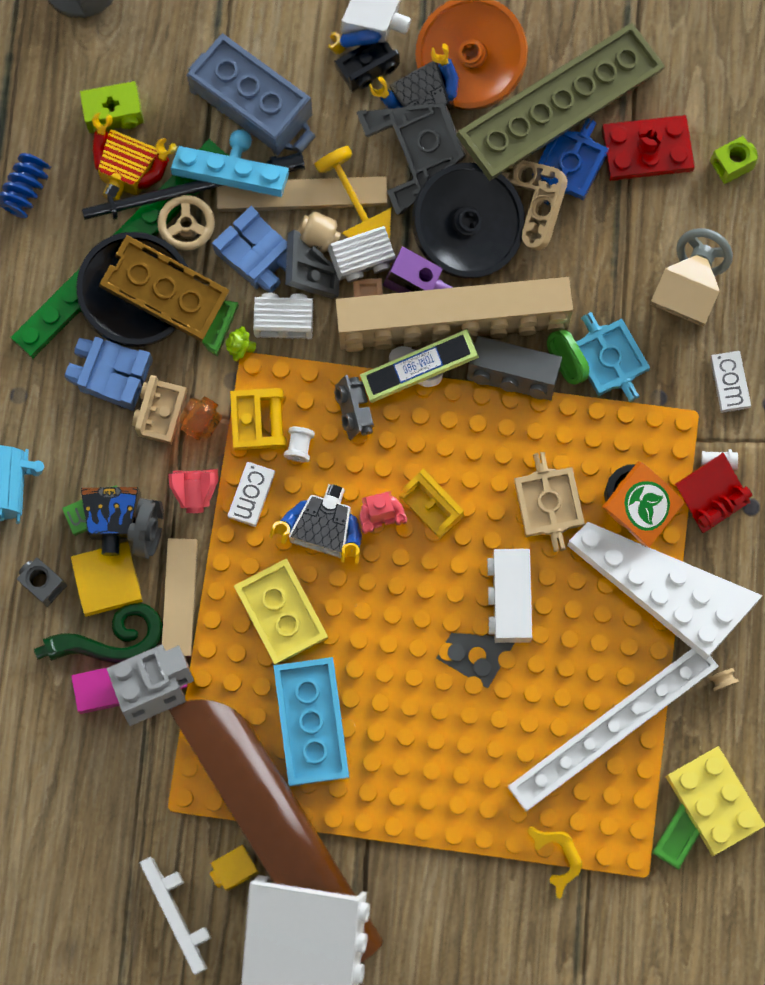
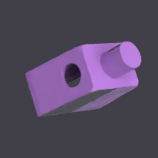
M403 246L382 285L398 293L453 287L438 279L442 272L441 267Z

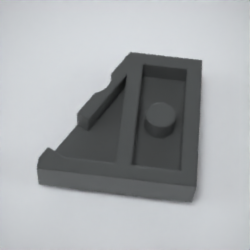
M297 230L289 232L287 236L285 285L330 299L338 297L340 280L333 263L325 259L315 246L309 248L300 239L302 235Z
M451 633L446 643L452 644L448 649V656L452 660L444 661L440 658L439 654L437 659L467 677H478L482 681L483 686L488 689L500 669L498 663L499 655L504 651H510L514 643H495L494 636L490 635L478 636L476 634ZM474 647L483 648L486 652V659H478L472 664L468 658L469 651Z

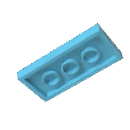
M333 657L273 665L289 787L348 779L349 770Z

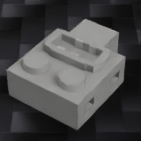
M162 644L107 668L122 713L129 726L186 702L180 687L194 681L179 645L166 651Z

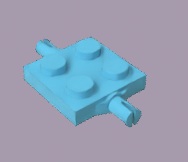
M592 312L588 313V315L585 314L581 319L589 333L576 343L589 364L590 372L588 379L598 397L612 389L622 388L629 402L636 400L640 395L637 393L632 381L649 371L650 366L623 319H620L610 325L599 326Z

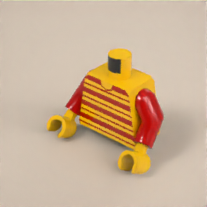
M100 112L95 114L92 123L98 130L94 132L92 151L95 169L98 171L101 181L107 183L103 196L107 199V195H112L114 201L120 199L123 191L138 195L141 190H146L159 182L168 165V155L174 154L177 150L176 144H170L168 151H166L164 144L167 138L158 140L156 147H153L112 129L108 133L106 128L113 122L111 115L106 116V124L102 125L99 122Z

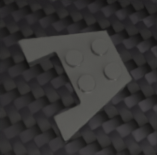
M445 103L413 105L392 109L384 108L371 111L361 110L357 112L367 137L394 126L407 159L413 179L387 190L397 215L403 214L414 204L420 189L429 178L448 166L459 164L466 158Z

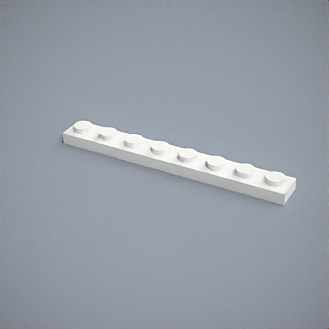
M693 649L689 650L507 788L525 812H527L719 666L711 656L705 660Z

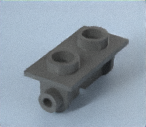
M345 375L335 385L334 394L342 411V426L347 431L349 440H352L359 432L362 435L373 433L374 423L370 408H359L358 405L368 402L363 382L359 380V377L349 378L348 375Z

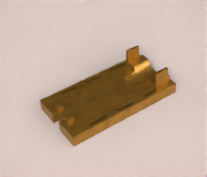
M126 235L115 256L120 259L116 267L110 264L99 287L202 342L229 289ZM142 250H144V251H146V252H148V253L154 255L155 257H157V259L154 258L153 256H151V255H149V254L143 252ZM168 264H170V265H172V266H174V267L180 269L181 271H183V273L180 272L179 270H177V269H175V268L169 266ZM193 278H196V279H198V280H200V281L206 283L207 285H209V287L206 286L205 284H203V283H201V282H199V281L193 279Z

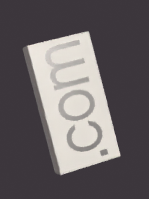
M740 351L711 355L710 361L721 413L749 409L751 402Z
M251 462L246 463L228 513V518L254 527L257 526L275 475V470Z

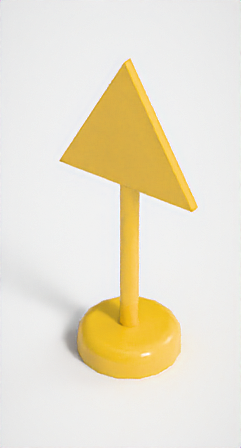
M341 147L316 161L314 165L320 173L335 169L362 220V223L341 234L349 238L385 226L390 239L391 208L368 219L341 167L342 164L352 157L350 147Z

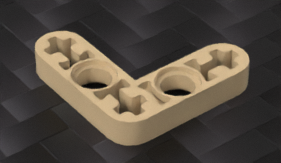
M522 160L509 168L514 170L513 175L508 172H503L502 175L513 186L534 191L522 231V240L526 246L534 250H542L548 246L567 187V177L555 167ZM527 168H532L534 171L532 180L527 183L522 182V172ZM542 176L549 179L555 177L558 179V183L551 186L545 181H541ZM548 201L551 204L550 212L546 216H540L538 213L540 204ZM537 219L543 223H546V225H538L537 223H535V220ZM532 233H540L541 239H536L535 241L531 239Z

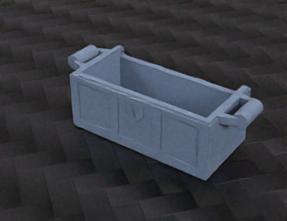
M223 33L188 69L189 72L186 75L192 94L199 95L217 108L219 112L225 114L249 134H252L271 148L275 155L278 156L284 148L302 153L315 138L314 133L310 131L306 123L313 115L311 97ZM302 128L306 131L297 142L291 145L290 142Z

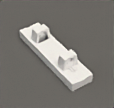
M149 857L139 862L193 974L197 975L207 970L208 968L197 946L210 940L211 936L205 927L192 934L190 933L170 892L184 884L180 873L175 872L164 878L154 858Z

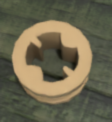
M734 668L709 677V681L715 684L714 692L739 683V679L733 676Z

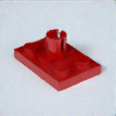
M687 115L602 125L604 146L608 147L606 160L610 181L694 171L695 165Z

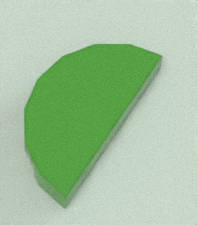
M224 301L202 341L206 349L217 357L238 309V302Z

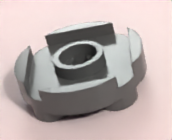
M140 498L138 501L136 522L131 523L128 529V540L133 541L132 555L149 559V556H153L156 552L162 533V528H158V518L163 519L164 517L161 501Z

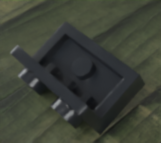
M386 40L385 42L361 45L338 58L334 63L342 78L353 92L358 88L364 89L368 87L369 84L373 83L374 79L381 75L386 76L393 73L400 65V54L397 49L393 50Z

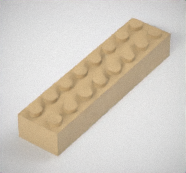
M569 277L336 299L340 350L346 349L347 352H359L365 347H375L376 349L384 350L396 344L414 347L420 345L421 342H438L466 329L469 331L472 341L476 340L477 336H490V338L498 339L504 338L507 334L511 333L529 336L535 334L536 331L547 330L548 333H552L561 329L565 330V328H569L573 313Z

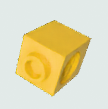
M243 844L210 863L214 869L209 872L217 888L223 886L226 891L259 874Z

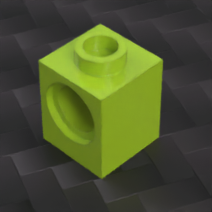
M743 135L714 150L710 162L723 184H726L753 170L758 160V153L755 146L751 142L748 143ZM730 156H739L742 162H734Z

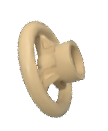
M182 195L169 200L162 207L158 216V230L161 237L178 250L189 251L203 246L210 239L214 231L215 219L211 208L206 202L195 196ZM190 204L202 210L206 218V227L198 224L197 220L191 216ZM181 205V216L177 219L176 224L167 228L166 219L169 212L174 207ZM184 221L192 223L188 228H184L181 225ZM176 234L184 239L193 238L196 234L200 235L198 239L191 242H181L173 238Z

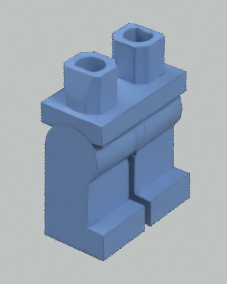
M250 206L233 222L234 228L229 226L212 242L215 254L250 282L256 290L261 287L268 293H273L281 283L274 272L279 267L286 272L287 241L259 216V213Z
M96 336L94 341L79 338L74 353L76 356L86 359L84 367L70 363L65 372V379L77 385L80 392L134 411L141 393L142 384L146 380L153 361L151 353L140 349L139 351L130 349Z

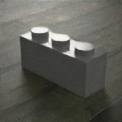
M477 336L475 349L479 358L469 362L467 380L474 381L479 385L502 388L507 392L530 395L535 399L552 400L560 372L561 356Z

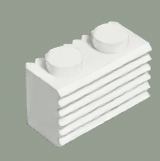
M385 226L331 243L328 246L338 279L346 278L348 282L363 278V272L371 269L374 270V273L385 271L391 268L390 263L396 259Z
M263 293L262 297H255L253 321L255 337L312 339L313 298H307V295L299 293L290 295V298H279V295L275 293Z

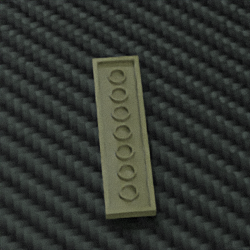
M630 23L458 131L456 136L488 180L491 181L662 72L665 65L634 24Z

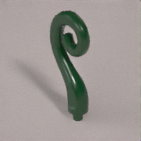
M134 603L119 608L112 619L114 635L123 642H131L138 638L139 633L135 629H127L125 627V620L130 616L143 618L147 624V634L142 641L133 646L125 648L112 647L79 634L62 633L44 638V645L35 648L34 652L38 660L49 656L52 661L70 654H82L101 661L120 663L157 647L162 637L163 622L160 615L151 606L144 603Z

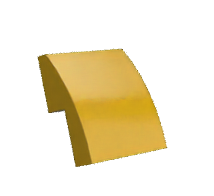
M128 541L120 543V554L117 556L102 555V548L71 556L85 617L143 602Z

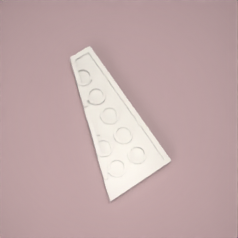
M587 522L569 540L567 545L705 660L708 659L762 597L758 593L654 549L645 547L640 543L590 522Z

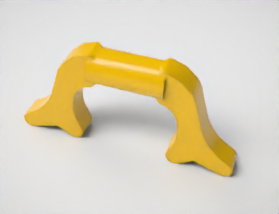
M529 827L528 834L535 840L534 847L536 850H540L549 842H557L562 846L568 859L570 870L562 875H551L549 879L550 883L556 886V897L560 899L562 898L565 886L579 875L582 868V860L569 834L562 831L541 832L534 827Z

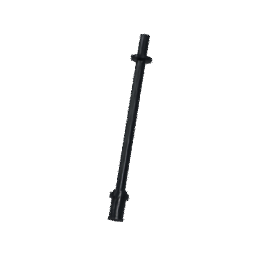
M301 152L279 158L271 156L266 164L289 168V172L305 169ZM197 180L114 201L112 195H107L108 203L83 208L82 214L84 220L111 214L113 220H116L118 218L117 212L224 185Z

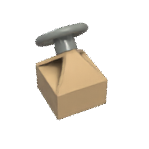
M698 228L687 231L678 240L676 252L680 262L665 268L651 300V305L704 327L720 292L714 276L724 273L730 267L733 252L730 244L722 235L709 229ZM697 237L709 238L718 243L720 247L711 248L708 245L702 244ZM687 242L694 248L690 258L685 253ZM715 257H724L723 262L719 266L711 268Z

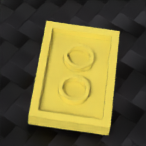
M287 558L234 585L274 665H278L328 639Z
M719 746L665 776L680 803L684 805L685 811L693 825L698 829L699 835L712 857L765 827L764 821Z

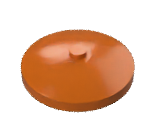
M449 0L438 7L427 18L420 30L416 43L417 69L433 61L431 58L432 47H434L436 54L443 55L442 44L448 46V58L451 59L459 77L457 97L453 100L454 108L463 110L487 108L506 98L520 82L528 58V44L521 23L505 5L496 0Z

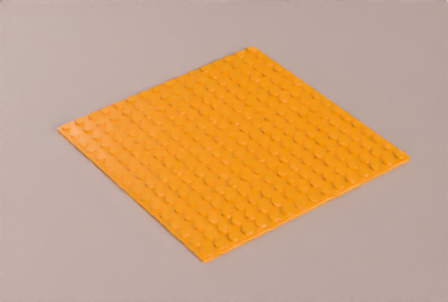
M246 352L242 359L239 358L234 391L267 388L283 389L284 399L281 400V411L286 447L282 449L234 450L232 416L230 414L190 664V671L194 681L187 684L185 700L206 699L228 705L240 713L256 733L289 787L274 663L234 588V585L287 558L328 639L280 664L333 657L349 770L348 779L289 787L317 833L570 868L568 859L559 843L549 842L540 850L535 849V840L528 834L529 827H534L541 832L562 831L569 834L582 860V870L640 878L647 877L650 873L667 706L527 812H525L507 788L671 665L675 634L567 546L569 540L582 527L568 529L562 533L566 550L560 551L559 547L558 552L553 551L551 535L541 534L526 537L514 478L528 476L535 472L536 466L533 454L539 453L540 455V452H545L548 469L573 468L585 524L590 522L639 543L626 527L618 525L602 507L605 504L604 491L607 482L617 469L625 465L636 464L640 461L666 482L683 500L675 484L693 472L699 414L694 410L557 392L553 393L551 401L535 399L530 395L507 392L502 388L490 385H479L472 381L442 378L441 382L436 386L424 387L416 384L373 403L370 402L365 390L368 402L358 405L359 408H370L374 423L373 433L362 435L359 432L352 440H349L347 431L342 426L340 404L335 399V385L345 375H348L349 378L359 377V380L362 381L360 374L373 368ZM262 400L263 437L271 436L270 406L268 400ZM289 427H304L315 432L314 438L310 440L308 450L309 462H297L284 457V451L288 450L291 434L288 432ZM247 462L275 470V475L256 527L228 518L231 504ZM423 468L464 510L463 518L440 539L400 498L403 487ZM328 484L340 486L345 489L341 504L351 507V514L357 518L362 535L359 563L355 564V558L352 556L346 557L345 562H341V558L290 543V533L286 543L282 544L281 534H274L272 538L269 537L272 526L275 522L280 521L300 501L308 500L310 495L324 498ZM391 491V495L402 504L404 514L407 517V523H401V525L394 523L386 526L385 523H382V527L374 528L373 532L364 534L359 517L363 505L362 498ZM686 503L681 506L650 546L651 549L682 562L689 512ZM494 549H530L531 642L514 643L510 651H504L499 655L498 663L500 669L487 689L478 677L465 676L438 660L437 656L439 654L440 658L444 661L452 660L448 656V649L452 644L446 643L451 633L476 634L478 636L489 635L488 620L489 617H494V605H488V587H493V576H488L487 558H493ZM481 647L472 648L468 654L469 661L474 664L478 659H486L485 650ZM180 730L168 809L174 813L236 821Z

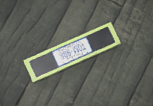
M466 329L362 373L360 377L368 398L373 403L475 360L479 356L470 333Z

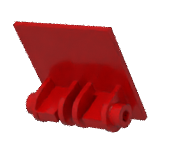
M721 453L675 484L702 533H705L751 502L749 498L753 496L747 486L742 487L724 453Z

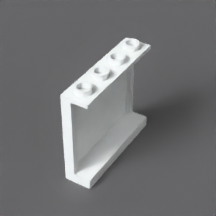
M260 875L250 883L241 985H359V983H362L365 965L360 964L361 952L364 953L367 946V934L363 933L364 922L368 921L370 914V903H366L367 892H361L358 897L279 885L270 883L271 877Z

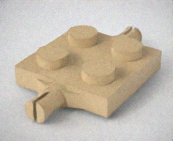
M540 452V455L535 453L533 457L536 471L528 476L514 478L526 537L541 534L551 535L553 551L558 552L559 547L560 551L566 550L562 533L568 529L585 525L573 468L548 469L545 452Z

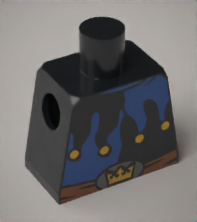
M81 488L88 535L92 540H102V555H119L120 540L128 539L129 526L131 523H135L137 519V504L141 498L139 488Z

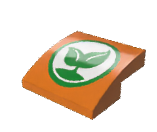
M638 461L602 507L618 525L626 527L641 545L650 548L685 502L656 473Z

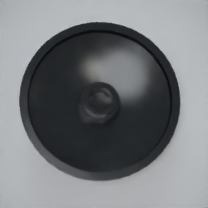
M459 163L440 170L426 181L414 202L412 228L416 243L425 258L441 267L442 272L448 275L469 279L492 274L504 267L514 257L522 242L525 213L519 194L510 181L502 174L489 181L477 163Z
M125 232L104 239L87 254L78 273L77 300L83 317L89 326L100 336L122 346L143 347L166 339L177 328L99 287L110 264L115 267L120 259L115 256L126 235H129L180 264L188 266L180 253L163 239L142 232ZM142 250L143 252H145V253H147V254H149V255H151V256H153L154 258L157 259V257H155L154 255H152V254H150V253H148V252ZM168 264L169 266H171V267H173V268H175V269H177V270H179L180 272L183 273V271H181L180 269H178V268H176V267H174V266Z

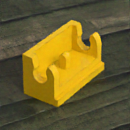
M424 468L403 487V492L400 494V498L439 539L464 516V510Z

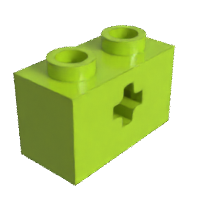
M136 81L80 91L84 119L89 133H94L98 130L93 126L92 119L99 112V122L102 125L106 124L107 115L112 117L113 122L106 128L107 132L110 129L121 127L132 129L138 126V124L144 123Z

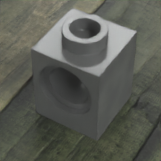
M37 557L33 562L30 560L22 566L19 571L20 576L17 578L46 607L67 587V584ZM37 575H47V581L43 586L35 587L33 585L34 578Z

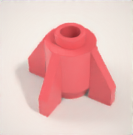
M218 469L174 470L173 473L168 474L169 487L179 502L180 507L186 508V513H203L204 507L210 506L211 497L218 483Z

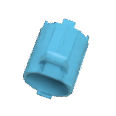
M0 445V521L16 518V524L20 523L23 507L24 474H32L33 476H40L44 469L43 462L39 460L35 462L28 461L29 449H25L24 452L18 448Z

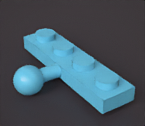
M236 130L231 134L229 143L232 150L229 156L178 146L171 165V175L278 197L283 195L289 177V168L242 159V153L247 151L252 144L251 135L245 130Z

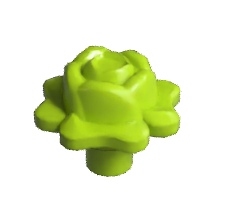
M241 326L234 332H230L229 337L225 341L226 350L233 357V361H238L239 358L242 359L246 352L253 353L256 350V342L249 340V332H246L244 326Z

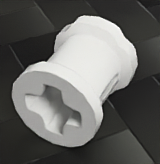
M289 427L288 432L291 434L288 450L284 451V457L292 461L309 462L308 450L310 440L314 438L315 432L304 427Z

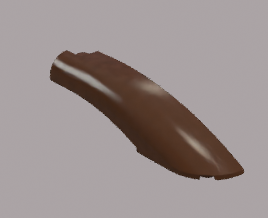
M206 699L188 700L168 709L274 884L356 897L248 721L230 706ZM368 918L367 922H364L363 933L367 934V946L365 952H361V963L373 955L383 943L382 937L370 918Z

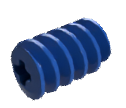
M21 153L18 156L19 163H15L12 167L14 172L10 173L7 177L9 182L4 183L2 186L4 192H0V206L7 212L26 219L28 215L22 209L23 207L33 208L28 198H38L33 188L43 189L44 186L38 179L47 180L49 176L43 170L51 169V167L34 155Z

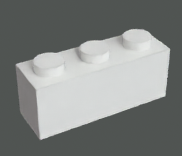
M494 549L493 558H487L488 576H493V587H488V605H494V617H489L488 620L489 635H494L495 643L531 642L530 549Z

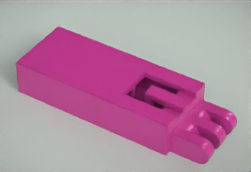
M107 668L71 675L77 711L80 714L120 706ZM186 684L180 688L185 689L188 687V685Z

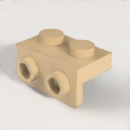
M150 375L149 382H144L141 389L140 398L143 399L141 409H136L133 416L132 426L135 427L137 435L172 445L188 391L187 388L159 381L157 376Z

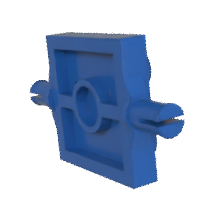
M589 118L585 120L580 132L567 131L547 144L538 164L555 167L562 171L567 177L565 194H570L583 201L608 154V147L596 143L590 137L597 123L594 120L590 123ZM542 176L541 181H545L551 186L558 183V179L555 177L549 179ZM548 201L544 202L546 205L549 206L550 203Z

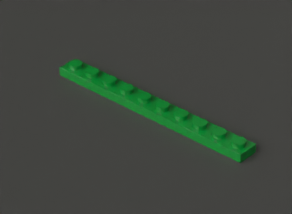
M210 139L198 149L227 155ZM172 175L158 190L197 180ZM199 192L192 193V194H188V195L196 196ZM171 199L141 206L113 235L125 232H142L156 236L159 233V213L162 207ZM181 205L174 207L169 212L166 225L181 211ZM80 268L11 336L12 341L32 359L81 311L76 293Z

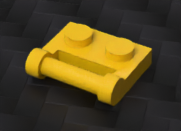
M267 388L230 391L233 449L285 448L286 437L283 436L281 400L284 399L283 389ZM262 400H268L270 406L271 436L263 437Z

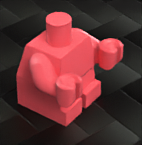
M391 491L362 498L363 505L359 517L364 534L373 532L374 528L382 527V523H385V526L394 523L396 525L407 523L403 506L397 498L391 495Z

